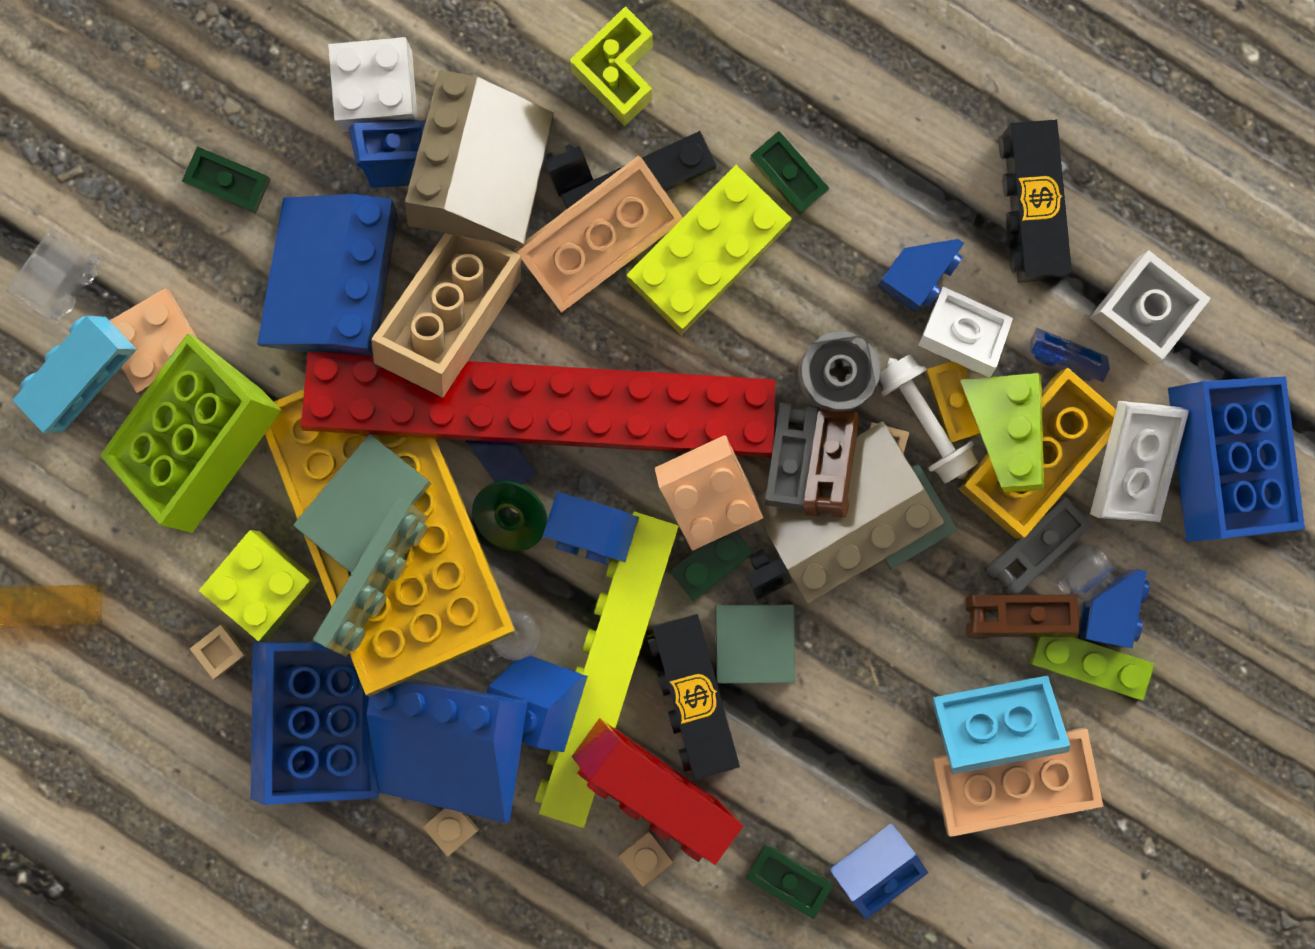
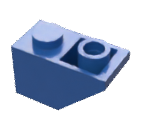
M954 239L904 248L877 286L914 312L922 304L929 307L942 289L936 285L943 273L951 276L963 259L958 252L964 245V242Z
M1128 570L1084 599L1077 638L1133 648L1134 641L1137 642L1142 632V619L1138 618L1141 603L1146 602L1149 594L1150 584L1148 580H1145L1147 571Z

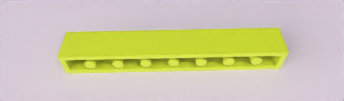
M635 511L633 515L638 516L639 519L626 561L623 562L611 558L606 577L613 580L609 592L600 593L594 614L601 616L596 631L589 629L582 651L589 653L585 668L577 666L576 672L588 677L564 752L550 751L547 764L554 766L550 780H541L535 802L542 804L539 814L582 828L585 827L595 793L587 787L586 784L588 782L577 774L580 767L573 760L572 755L599 718L616 728L679 525Z

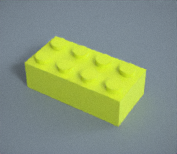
M735 165L627 274V283L682 336L788 229L792 218Z

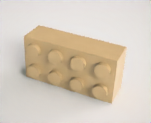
M445 233L372 337L374 363L444 397L521 281V255L495 242Z

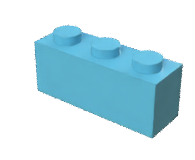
M86 315L74 322L69 329L70 335L62 344L55 346L46 354L44 358L46 362L37 372L23 380L20 385V392L12 399L43 433L64 432L137 350L106 317Z

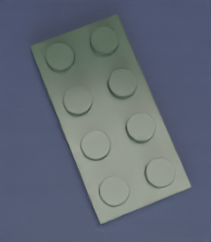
M397 495L313 638L314 641L347 657L350 650L354 652L360 646L366 633L363 628L371 615L376 616L386 600V595L384 594L391 580L396 581L400 577L406 566L407 561L404 558L412 545L416 546L419 544L426 532L427 525L424 523L427 517L413 503Z

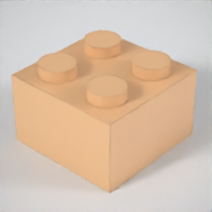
M726 435L655 467L659 488L692 551L763 519L757 498Z

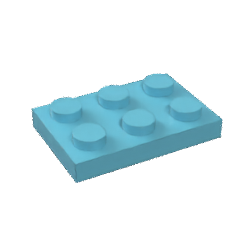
M1048 675L933 697V707L952 774L1069 752L1070 743Z

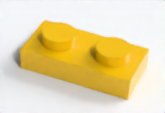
M950 361L927 369L925 375L944 432L951 443L980 434L960 381L970 379L967 367Z

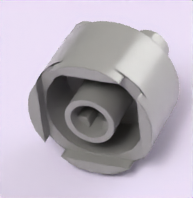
M846 331L830 332L819 337L807 349L798 368V382L801 392L806 400L819 410L852 411L873 394L880 379V362L875 350L869 343L857 335ZM835 364H838L840 370H846L848 373L841 382H838L837 377H831L829 373L835 367Z

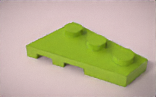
M1033 373L960 380L1003 492L1044 490L1042 387L1040 374Z

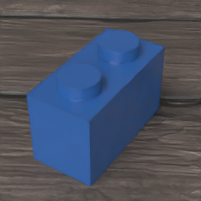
M556 492L543 537L556 540L555 549L577 556L580 548L587 550L585 558L608 565L610 558L625 562L639 517L612 507Z

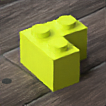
M625 6L570 59L572 74L624 127L652 101V88L632 67L653 48V34Z

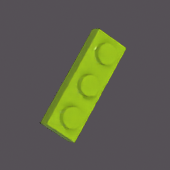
M1037 637L1029 661L1031 665L1144 701L1155 663L1074 637Z

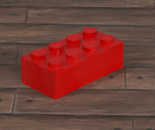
M601 718L598 719L572 755L573 760L580 767L577 774L588 782L586 784L588 788L603 799H607L610 795L615 801L620 803L618 807L624 813L637 821L642 817L651 824L649 828L668 842L673 838L681 845L680 849L697 862H700L702 857L716 865L744 826L720 800Z

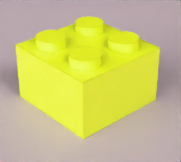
M249 530L199 589V592L257 641H265L272 637L319 580L261 531Z

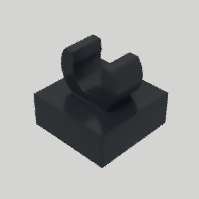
M568 144L565 146L567 152L556 157L552 153L547 154V161L544 163L559 197L593 180L580 146L574 148Z
M763 549L749 555L755 571L746 576L757 600L792 583L789 572L781 558L770 563Z

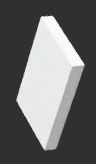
M1118 401L1090 512L1091 515L1103 519L1160 522L1189 410L1175 406Z

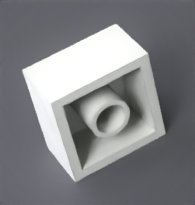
M406 37L328 44L334 120L342 132H349V127L353 123L418 121L413 57Z
M1148 250L1134 260L1089 318L1146 363L1152 365L1166 357L1211 298Z

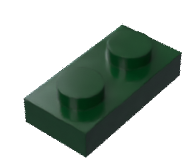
M780 131L775 133L750 155L749 159L799 216L830 189Z
M197 146L182 182L185 185L256 214L271 179L267 175Z
M734 531L697 548L669 572L689 597L695 601L754 552L738 532Z
M764 843L745 876L748 881L812 919H815L834 886L829 880L767 843Z

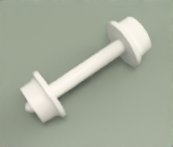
M911 354L899 361L889 358L888 367L880 372L879 381L883 386L881 394L884 397L899 388L941 454L942 458L929 466V471L936 472L944 484L956 477L966 480L967 471L978 464L972 451L974 443L970 441L958 449L954 448L912 380L925 372L927 368L918 365Z

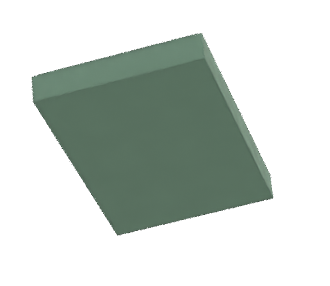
M369 434L293 526L352 573L397 495L415 505L430 487L431 482Z

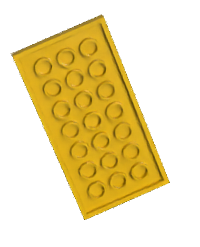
M304 389L274 402L282 411L265 433L297 519L368 436L366 434L302 431L301 418ZM372 435L429 480L431 485L415 503V506L427 517L424 523L427 525L426 532L419 544L416 546L412 545L404 558L407 561L406 566L400 577L396 581L391 580L384 592L386 600L376 616L371 615L363 628L366 633L362 643L354 652L351 650L349 652L365 695L369 697L516 633L436 438ZM304 535L332 607L352 573Z

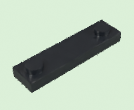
M701 131L642 157L665 192L716 169V163ZM622 167L562 194L561 196L566 208L571 207Z

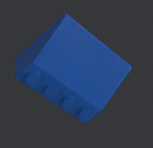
M357 194L283 198L259 330L258 346L307 353L310 351L373 355L371 339L380 326L398 217L392 199Z
M1286 376L1201 381L1168 388L1170 406L1189 410L1176 459L1186 542L1305 529Z
M316 641L253 642L250 800L263 805L379 798V785L366 715L369 696L365 695L350 653L345 657Z
M412 678L370 696L366 715L380 793L509 823L528 701Z

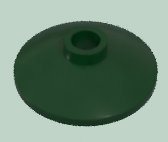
M511 481L490 483L480 490L472 506V516L478 531L487 541L499 548L509 551H523L535 546L543 537L548 521L545 507L535 493L521 484Z

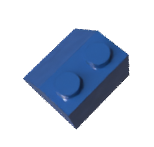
M523 653L488 686L486 693L528 701L522 742L535 748L564 752L588 676Z

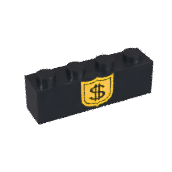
M1057 119L1011 123L1003 132L1004 136L999 138L1001 159H1006L1007 173L1003 174L1002 179L1003 193L1005 197H1010L1011 211L1006 214V228L1008 234L1013 235L1014 249L1010 251L1012 273H1017L1018 283L1064 279L1072 273Z
M698 614L653 625L654 634L648 635L647 638L652 657H661L665 672L658 673L657 675L663 696L670 694L672 696L675 710L668 711L673 733H682L685 748L678 749L684 772L692 770L694 780L739 768L740 764Z

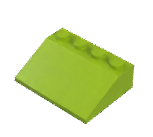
M187 333L100 456L161 526L193 533L282 410L261 388L195 336Z

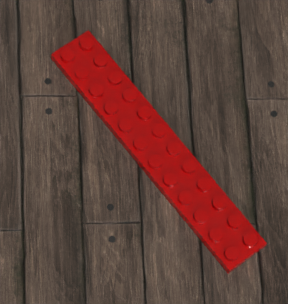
M308 351L301 428L302 431L682 453L692 451L726 435L736 456L772 458L774 446L775 379L467 361L445 396L441 397L375 364L373 355Z

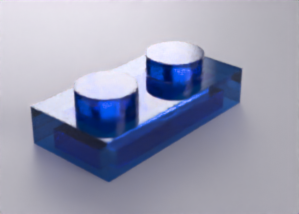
M1036 327L1030 340V351L1032 354H1035L1034 357L1039 362L1048 366L1059 364L1067 367L1085 381H1091L1092 378L1101 382L1104 381L1110 370L1108 356Z

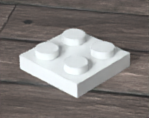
M942 287L918 346L990 378L997 367L1013 318Z

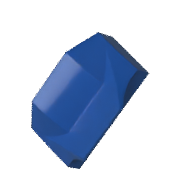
M426 120L353 123L349 127L356 165L363 169L371 188L409 186Z

